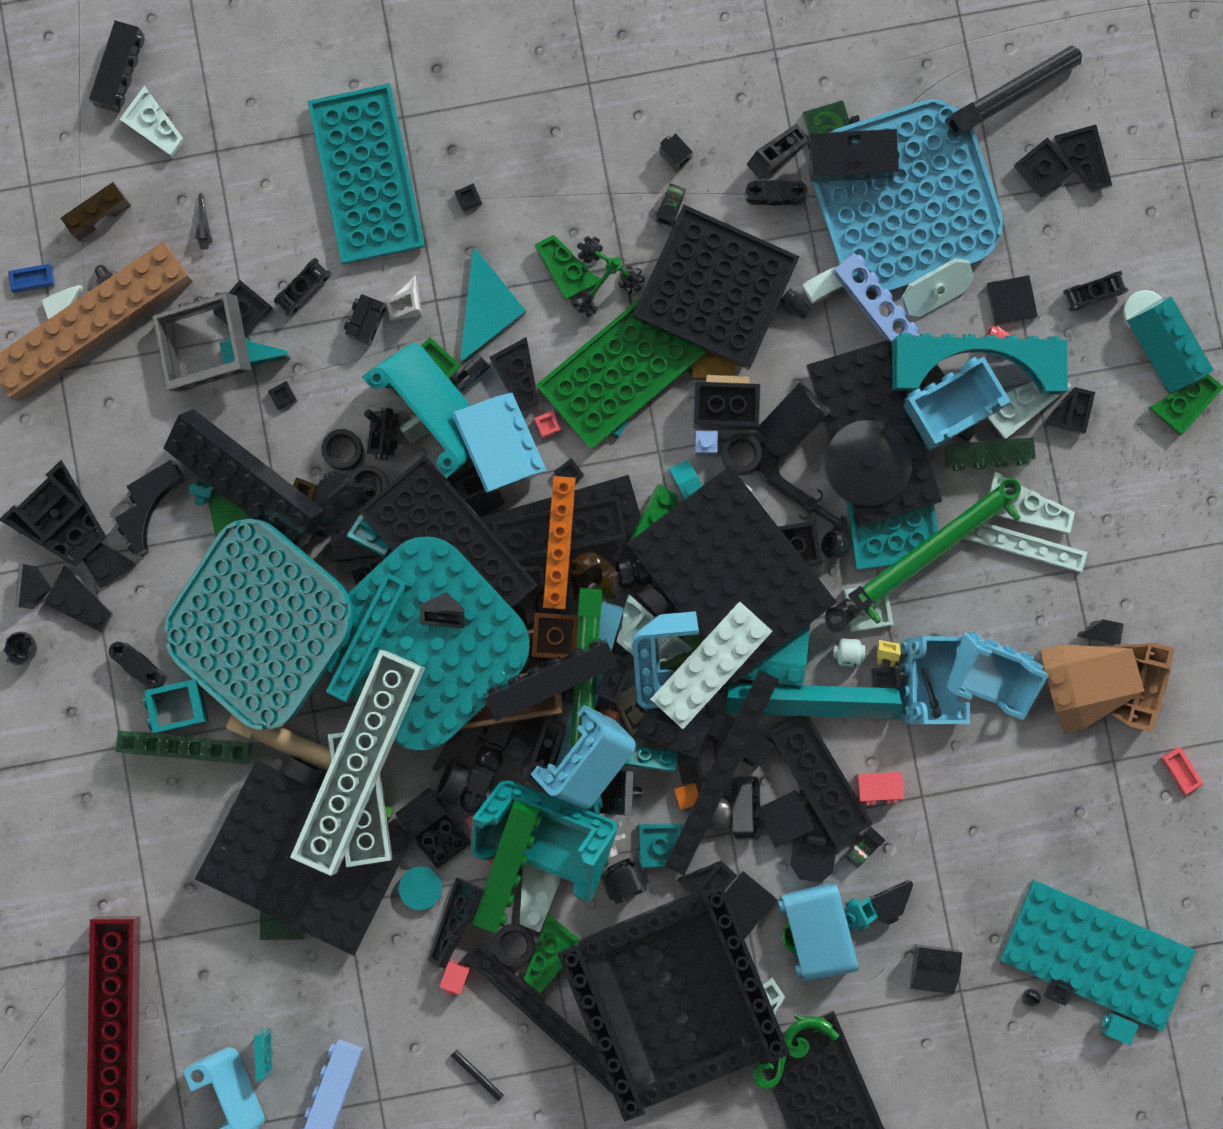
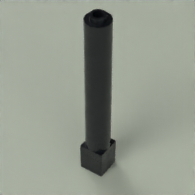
M1069 46L977 101L971 102L952 113L944 121L955 139L1080 65L1082 62L1080 49Z

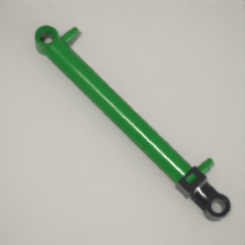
M1013 478L1003 480L1000 486L863 587L859 586L848 594L849 599L846 598L837 606L826 611L825 623L827 628L833 632H840L860 614L863 616L865 613L876 624L880 623L881 618L873 607L882 598L1003 509L1015 521H1018L1021 516L1012 504L1019 500L1021 493L1020 483ZM1013 488L1015 494L1007 495L1004 489ZM838 615L842 620L838 624H833L830 622V618Z

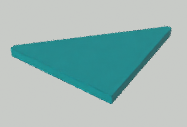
M476 248L472 252L460 356L462 362L526 313V309Z

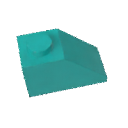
M689 460L668 468L683 500L702 487L698 475Z

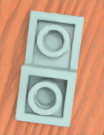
M834 268L802 284L801 287L812 304L828 298L832 292L843 288L831 272Z

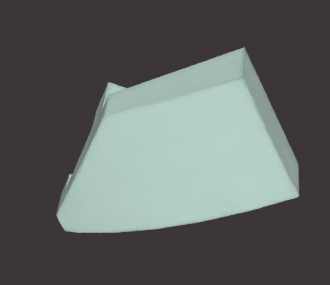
M77 285L43 299L42 303L48 319L75 302L79 292L83 291V286Z

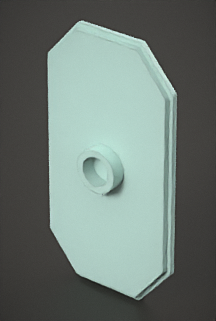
M955 258L910 283L901 298L906 314L921 317L966 292L974 279L970 262Z

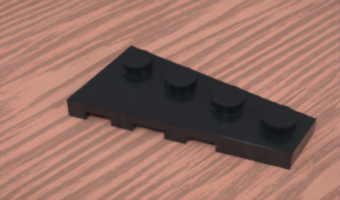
M456 877L428 958L429 962L437 967L446 968L485 890Z

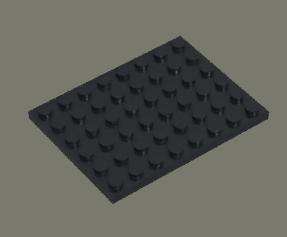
M731 465L627 543V546L679 613L696 611L699 634L696 635L701 642L708 637L739 602L772 630L769 636L730 677L733 683L837 603Z
M256 759L195 880L355 956L412 838L406 832L388 824L392 852L391 860L346 867L344 855L337 873L332 876L290 858L319 790L306 786L286 776L280 770Z

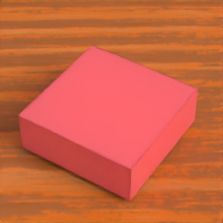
M554 411L534 418L542 439L562 431Z

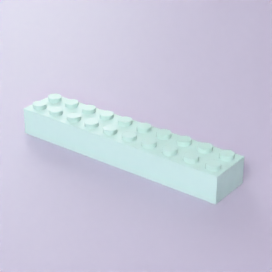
M386 650L379 651L290 858L330 876L337 873L425 667Z

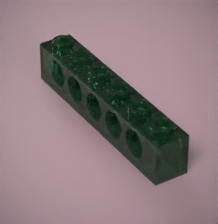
M118 730L115 752L251 764L253 742Z

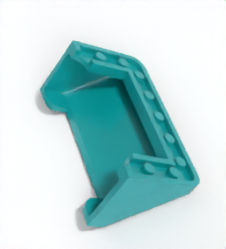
M410 343L362 376L365 382L373 389L385 387L389 390L393 387L442 445L445 451L438 457L437 467L445 478L449 479L472 460L452 416L453 412L471 405L422 346L417 343Z
M509 780L500 782L472 818L471 856L480 860H490L495 857L515 800L540 808L538 816L542 818L538 829L533 828L531 836H534L535 839L531 849L527 848L524 854L528 856L526 864L574 882V896L590 903L617 834L618 827L616 822Z

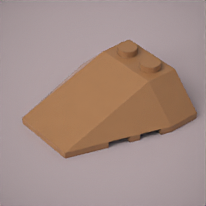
M1157 643L1096 646L1133 649L1144 692L1110 712V714L1130 727L1153 733L1168 686L1175 648Z
M1061 644L1041 650L1044 669L1049 675L1047 680L1063 734L1087 728L1144 692L1133 649Z

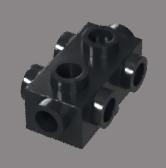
M381 408V411L367 409L364 412V416L370 420L367 454L375 455L377 460L387 461L388 456H394V451L398 448L396 434L401 423L398 418L399 414L393 413L394 409Z

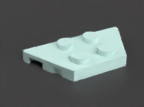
M628 595L616 642L633 655V636L656 617L631 595ZM679 636L658 638L660 662L671 660L676 655L683 652L688 653L692 650Z

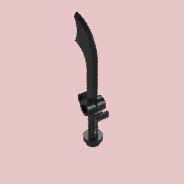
M760 443L763 456L757 471L762 479L808 511L809 514L806 517L798 515L801 520H808L811 512H815L834 525L832 530L842 532L848 523L845 520L846 518L841 516L838 519L817 504L822 501L823 492L817 489L821 497L815 499L785 480L779 472L780 458L771 454L765 448L764 443Z

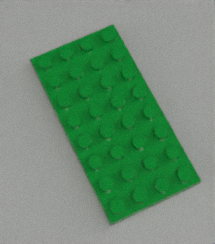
M640 298L536 384V387L590 450L594 449L708 353L703 349L632 318Z

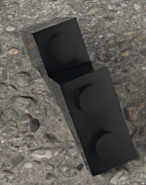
M171 459L126 486L129 490L127 496L133 504L136 503L137 505L115 517L118 523L115 526L122 536H126L129 541L126 545L132 554L136 553V555L143 556L149 552L147 535L152 514L166 494L186 481L176 462Z

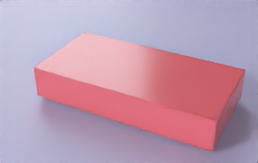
M1177 747L1161 757L1162 762L1183 795H1187L1203 785L1202 780L1181 747Z

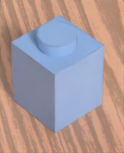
M718 431L695 432V456L717 455Z

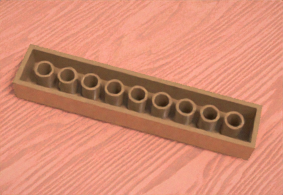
M162 241L1 351V386L10 398L19 401L192 282V279L170 247Z

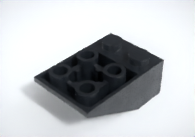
M430 787L395 813L399 824L437 869L471 844L469 837L443 802L437 799L435 792Z

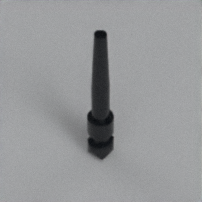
M922 668L930 698V707L933 709L934 718H939L942 713L938 708V700L935 698L926 668Z

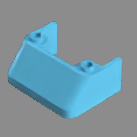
M696 611L659 615L633 636L637 702L642 708H659L650 699L675 673V671L670 669L660 670L658 638L699 634Z

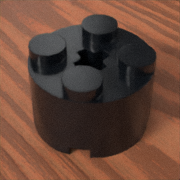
M638 856L634 857L635 861L627 858L607 868L609 872L605 875L602 872L600 880L609 899L614 900L615 904L625 901L628 895L633 893L638 895L647 890L646 885L649 883V879Z

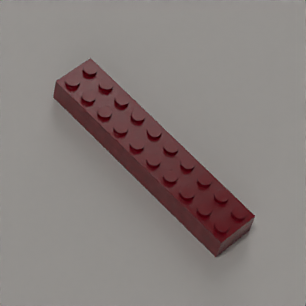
M140 916L94 917L90 919L86 1129H137Z

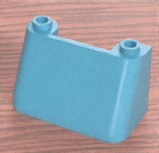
M828 882L779 895L781 901H778L780 913L785 914L788 918L798 956V965L794 966L798 979L801 978L802 982L859 971L844 908L836 884Z

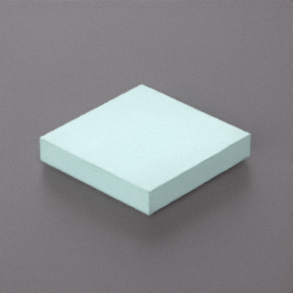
M856 588L843 590L844 600L846 598L849 599L848 594ZM888 595L874 604L873 607L879 614L881 622L876 624L867 613L863 616L860 614V616L849 623L850 633L893 626Z

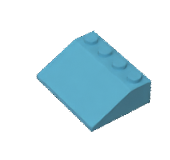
M513 393L496 396L452 413L486 493L530 481L547 471Z

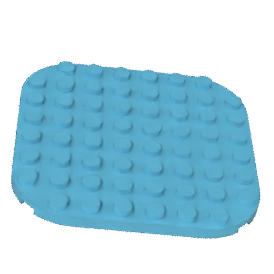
M924 100L832 131L897 129L899 172L892 178L812 182L839 264L853 253L860 255L865 260V267L869 272H874L879 278L880 282L878 283L883 289L886 288L888 291H892L909 285L955 258L967 260L970 262V265L985 258L995 248L1002 233L1003 217L974 128L955 139L944 121L952 113L958 111V107L956 108L943 100ZM858 141L848 142V145H858ZM858 272L853 273V280L856 283H861L862 276Z

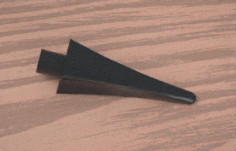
M199 193L195 239L200 243V249L206 250L209 248L208 242H213L206 215L204 194Z

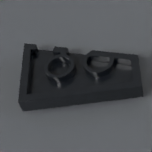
M527 337L489 357L508 393H513L521 413L539 404Z

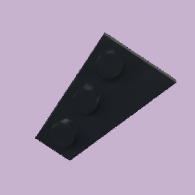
M1096 124L1054 136L1055 141L1090 192L1112 187Z
M63 566L44 603L104 633L113 615L67 566Z

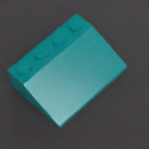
M810 624L739 679L754 680L758 671L762 670L779 678V684L803 686Z

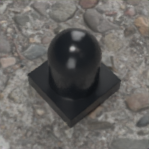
M98 265L95 268V274L98 277L96 281L99 285L114 275L104 265Z

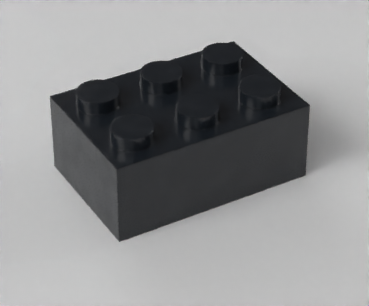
M695 382L693 428L758 430L760 384Z

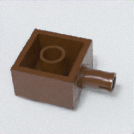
M535 613L534 627L532 629L527 628L529 642L533 644L532 657L547 659L560 657L562 659L569 655V651L577 648L578 616Z

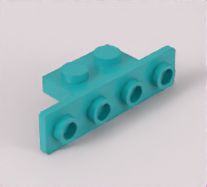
M635 746L633 754L624 766L675 772L678 752Z

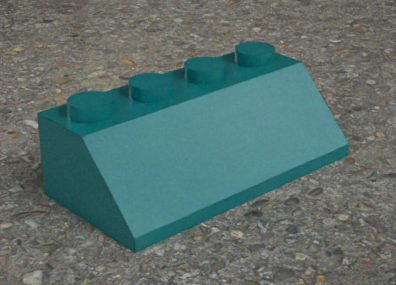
M1172 296L1161 298L1126 320L1168 393L1188 386L1214 371Z

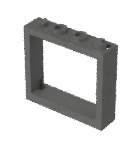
M227 291L223 293L217 292L214 297H201L195 303H182L178 305L179 308L163 309L162 313L153 315L167 390L181 392L252 371L236 295L228 294ZM225 307L235 361L182 377L171 323Z

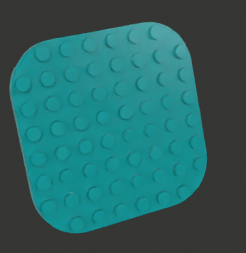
M243 519L230 523L220 531L171 606L164 626V632H167L168 641L166 647L174 662L192 679H196V682L239 721L254 729H274L291 721L311 694L347 640L352 627L353 613L347 592L334 577L272 525L262 520Z
M417 537L398 546L348 593L353 613L352 627L347 640L327 669L333 676L335 675L386 573L408 583L351 696L358 702L380 650H386L425 667L394 742L412 750H428L450 740L487 705L484 693H487L486 690L496 684H499L500 687L506 684L509 678L521 673L529 657L530 639L527 628L519 615L453 545L435 537ZM447 592L464 608L465 627L455 628L420 624V604Z

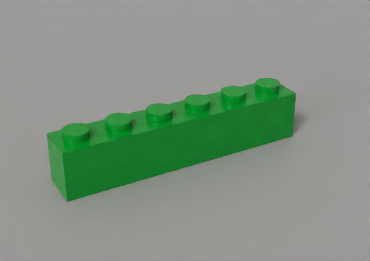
M518 800L514 801L484 888L485 892L480 899L472 925L494 933L498 932L500 926L504 927L508 914H505L506 907L511 908L515 895L511 894L513 887L518 888L521 876L518 875L519 869H524L528 856L524 854L527 848L531 849L535 839L534 836H531L533 828L538 829L542 818L538 816L540 808Z

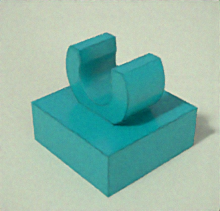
M196 480L190 485L189 493L196 495L194 504L203 506L204 503H207L208 498L216 494V490L208 483Z

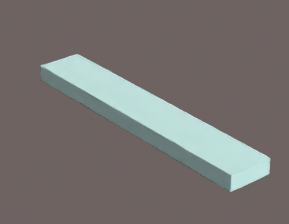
M984 523L963 539L1080 574L1083 571L1088 553L988 523Z

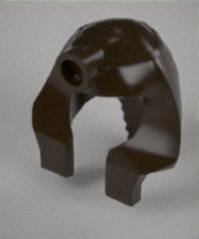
M584 552L569 563L573 596L576 601L579 602L580 588H588L592 583L597 584L600 589H603L602 593L606 600L609 598L615 599L616 592L612 582L618 575L607 560L595 554V552Z

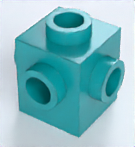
M870 897L861 900L853 898L845 902L844 912L849 931L856 928L858 931H862L870 926L869 923L879 917Z

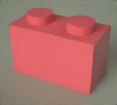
M902 772L856 774L857 798L859 801H863L864 805H876V800H885V804L898 803V799H904Z

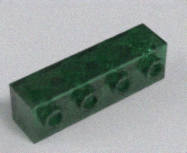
M1034 437L947 444L943 448L945 469L952 468V471H963L965 467H974V470L986 469L988 465H995V468H1003L1013 463H1016L1017 466H1027L1036 459Z

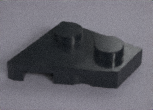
M1077 387L1072 388L1044 421V425L1085 434L1095 392Z
M100 543L83 559L99 587H103L136 565L134 561L103 543Z
M720 860L707 867L681 876L677 881L692 894L716 886H723L725 891L738 875Z

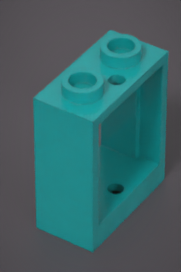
M196 679L144 691L143 704L149 712L147 723L153 733H161L209 722L202 688L196 682ZM188 687L194 718L160 726L154 695Z

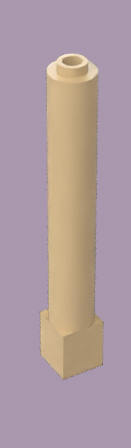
M233 714L226 726V729L247 738H252L328 771L331 764L330 748L282 727L266 730L254 729L243 724Z

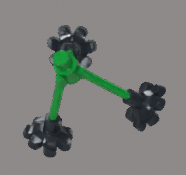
M586 236L584 238L585 244L579 242L577 248L582 250V252L578 253V258L584 259L585 263H591L592 260L598 261L600 258L607 262L605 266L606 272L593 290L587 294H575L572 297V306L578 307L577 310L580 313L585 311V315L591 317L598 309L593 302L595 294L610 274H614L617 271L621 272L619 274L621 280L618 282V285L621 289L625 287L627 294L632 293V288L635 291H639L641 289L639 283L644 282L645 277L640 275L642 273L640 268L633 270V267L627 266L624 269L619 257L611 258L600 253L603 251V246L599 244L600 240L595 236L592 239L590 236Z

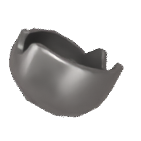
M725 797L722 798L709 824L711 830L721 831L732 824V804Z

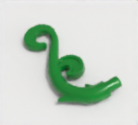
M794 1015L797 1021L783 1035L791 1053L790 1055L794 1058H801L808 1053L809 1044L805 1038L797 1037L798 1045H792L795 1035L804 1029H814L813 1033L821 1032L833 1041L839 1037V1034L832 1028L833 1025L825 1019ZM786 1056L778 1059L776 1075L768 1081L764 1079L762 1074L765 1069L773 1070V1064L762 1062L755 1066L753 1079L757 1086L763 1089H771L778 1084L783 1074Z

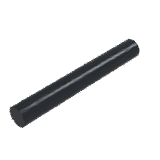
M457 1049L450 1055L497 1101L504 1096Z

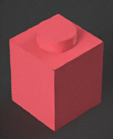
M450 959L440 984V988L444 989L443 992L451 996L460 995L471 967Z

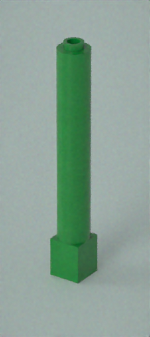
M580 588L577 648L584 649L589 646V642L599 638L603 589ZM597 676L574 686L570 747H574L582 736L577 729L579 725H582V717L577 713L583 705L595 710Z

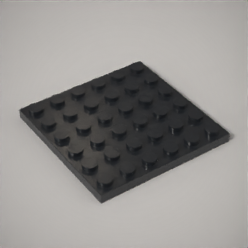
M683 204L632 318L750 370L800 256Z

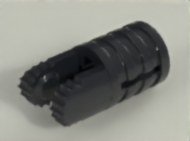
M476 354L470 362L451 377V381L454 384L459 383V390L464 392L491 367L480 354Z

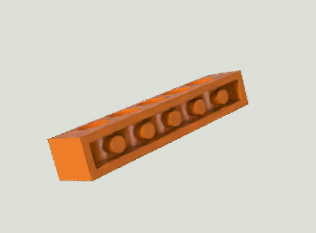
M553 476L543 608H566L576 478Z

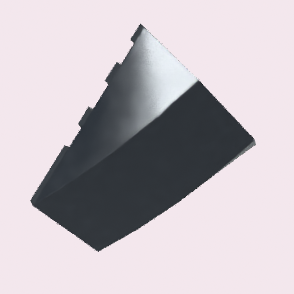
M60 460L46 474L48 478L19 506L13 505L0 518V521L76 567L107 536L65 464Z

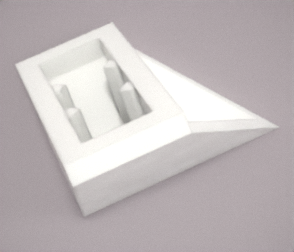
M416 275L392 298L386 300L390 321L422 316Z

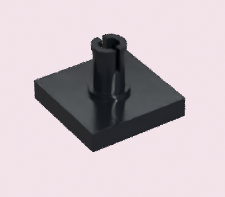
M619 770L601 794L603 807L600 808V813L632 816V799H640L642 797L641 787L633 786V771Z

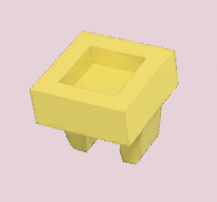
M879 640L877 645V663L881 665L883 659L890 660L889 667H893L896 661L899 662L901 655L900 644Z

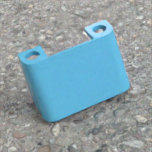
M970 631L963 634L947 688L953 694L969 700L972 699V695L996 703L1006 714L1024 720L1049 675L1043 670V666L1040 663L1033 661L1034 657L1029 653L1023 651L1020 654L1009 645L1002 647L997 641L991 638H987V640L982 639L979 634Z
M918 636L907 637L901 642L902 664L900 670H903L904 683H902L900 690L902 697L901 718L906 724H970V702H959L958 695L953 694L947 688L962 637ZM922 668H926L935 698L938 700V708L942 713L939 718H934L933 709L930 707V698ZM962 708H963V710H964V716H963V718H962V716H961V710H962Z
M231 1047L223 1048L194 1061L183 1070L191 1091L210 1083L213 1084L227 1119L219 1129L262 1128L265 1117L236 1049ZM194 1070H197L198 1074L203 1077L201 1082L193 1081L191 1075Z

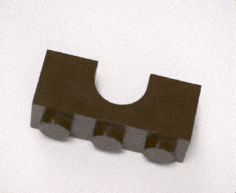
M112 182L63 215L60 219L71 235L80 241L96 230L94 226L100 219L108 215L115 217L129 208L131 204L118 186Z

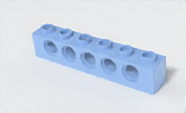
M851 254L831 271L884 340L889 341L891 348L892 340L899 336L893 330L895 322L901 325L900 333H912V336H920L918 334V327L913 322L909 323L903 308L895 305L891 300L893 299L892 294L886 288L883 289L878 283L880 282L879 278L874 272H869L865 267V260L860 255ZM854 272L861 274V283H856L853 280ZM867 289H872L875 292L874 300L867 298ZM882 305L888 309L886 317L882 316L879 312Z

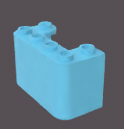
M984 356L978 360L976 357L968 360L960 368L961 372L956 375L951 372L942 378L943 382L935 385V383L926 386L923 389L924 391H921L919 388L904 399L903 407L929 450L992 416L1011 402Z
M583 705L577 713L582 717V725L577 727L582 734L581 738L558 767L549 764L547 769L537 766L531 775L549 795L581 809H588L595 803L633 754L635 741L614 719Z

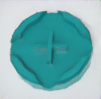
M418 866L405 872L400 879L398 889L400 898L405 905L411 909L425 910L437 903L441 897L443 887L440 877L434 870L429 867Z

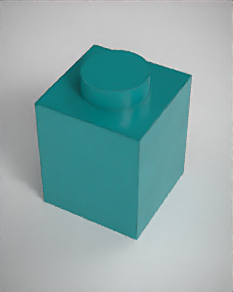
M1109 1011L1107 1016L1105 1015L1102 1018L1100 1024L1103 1034L1130 1046L1139 1026Z

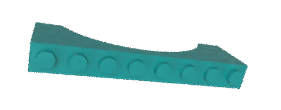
M899 333V336L892 340V391L913 392L919 388L927 373L942 360L958 354L974 352L996 355L1014 363L1032 379L1040 394L1061 395L1068 391V340H1060L1059 336H1050L1047 339H1039V336H1027L1026 339H1018L1017 335H1007L1005 338H997V335H984V338H976L974 334H965L962 337H954V334H942L941 337H933L931 333H923L920 336H912V333Z

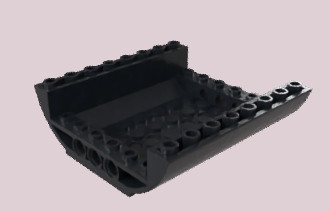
M723 886L701 890L660 905L591 934L557 953L624 1122L645 1114V1108L749 1065L767 1058L770 1062H773L791 1054ZM654 949L660 950L663 954L662 959L653 961L650 958L651 951ZM661 970H668L670 972L671 978L668 981L663 982L658 978ZM678 1011H684L688 1017L685 1022L679 1023L675 1020V1014ZM686 1032H693L696 1039L693 1043H686L683 1040V1035Z

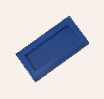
M51 264L8 271L11 292L13 293L55 286Z

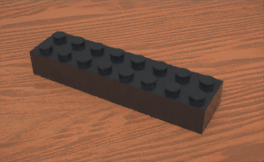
M195 409L178 415L163 447L165 451L252 519L262 520L272 525L298 548L308 544L325 510Z

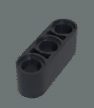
M736 776L732 781L733 835L737 840H758L761 835L760 782L756 776Z

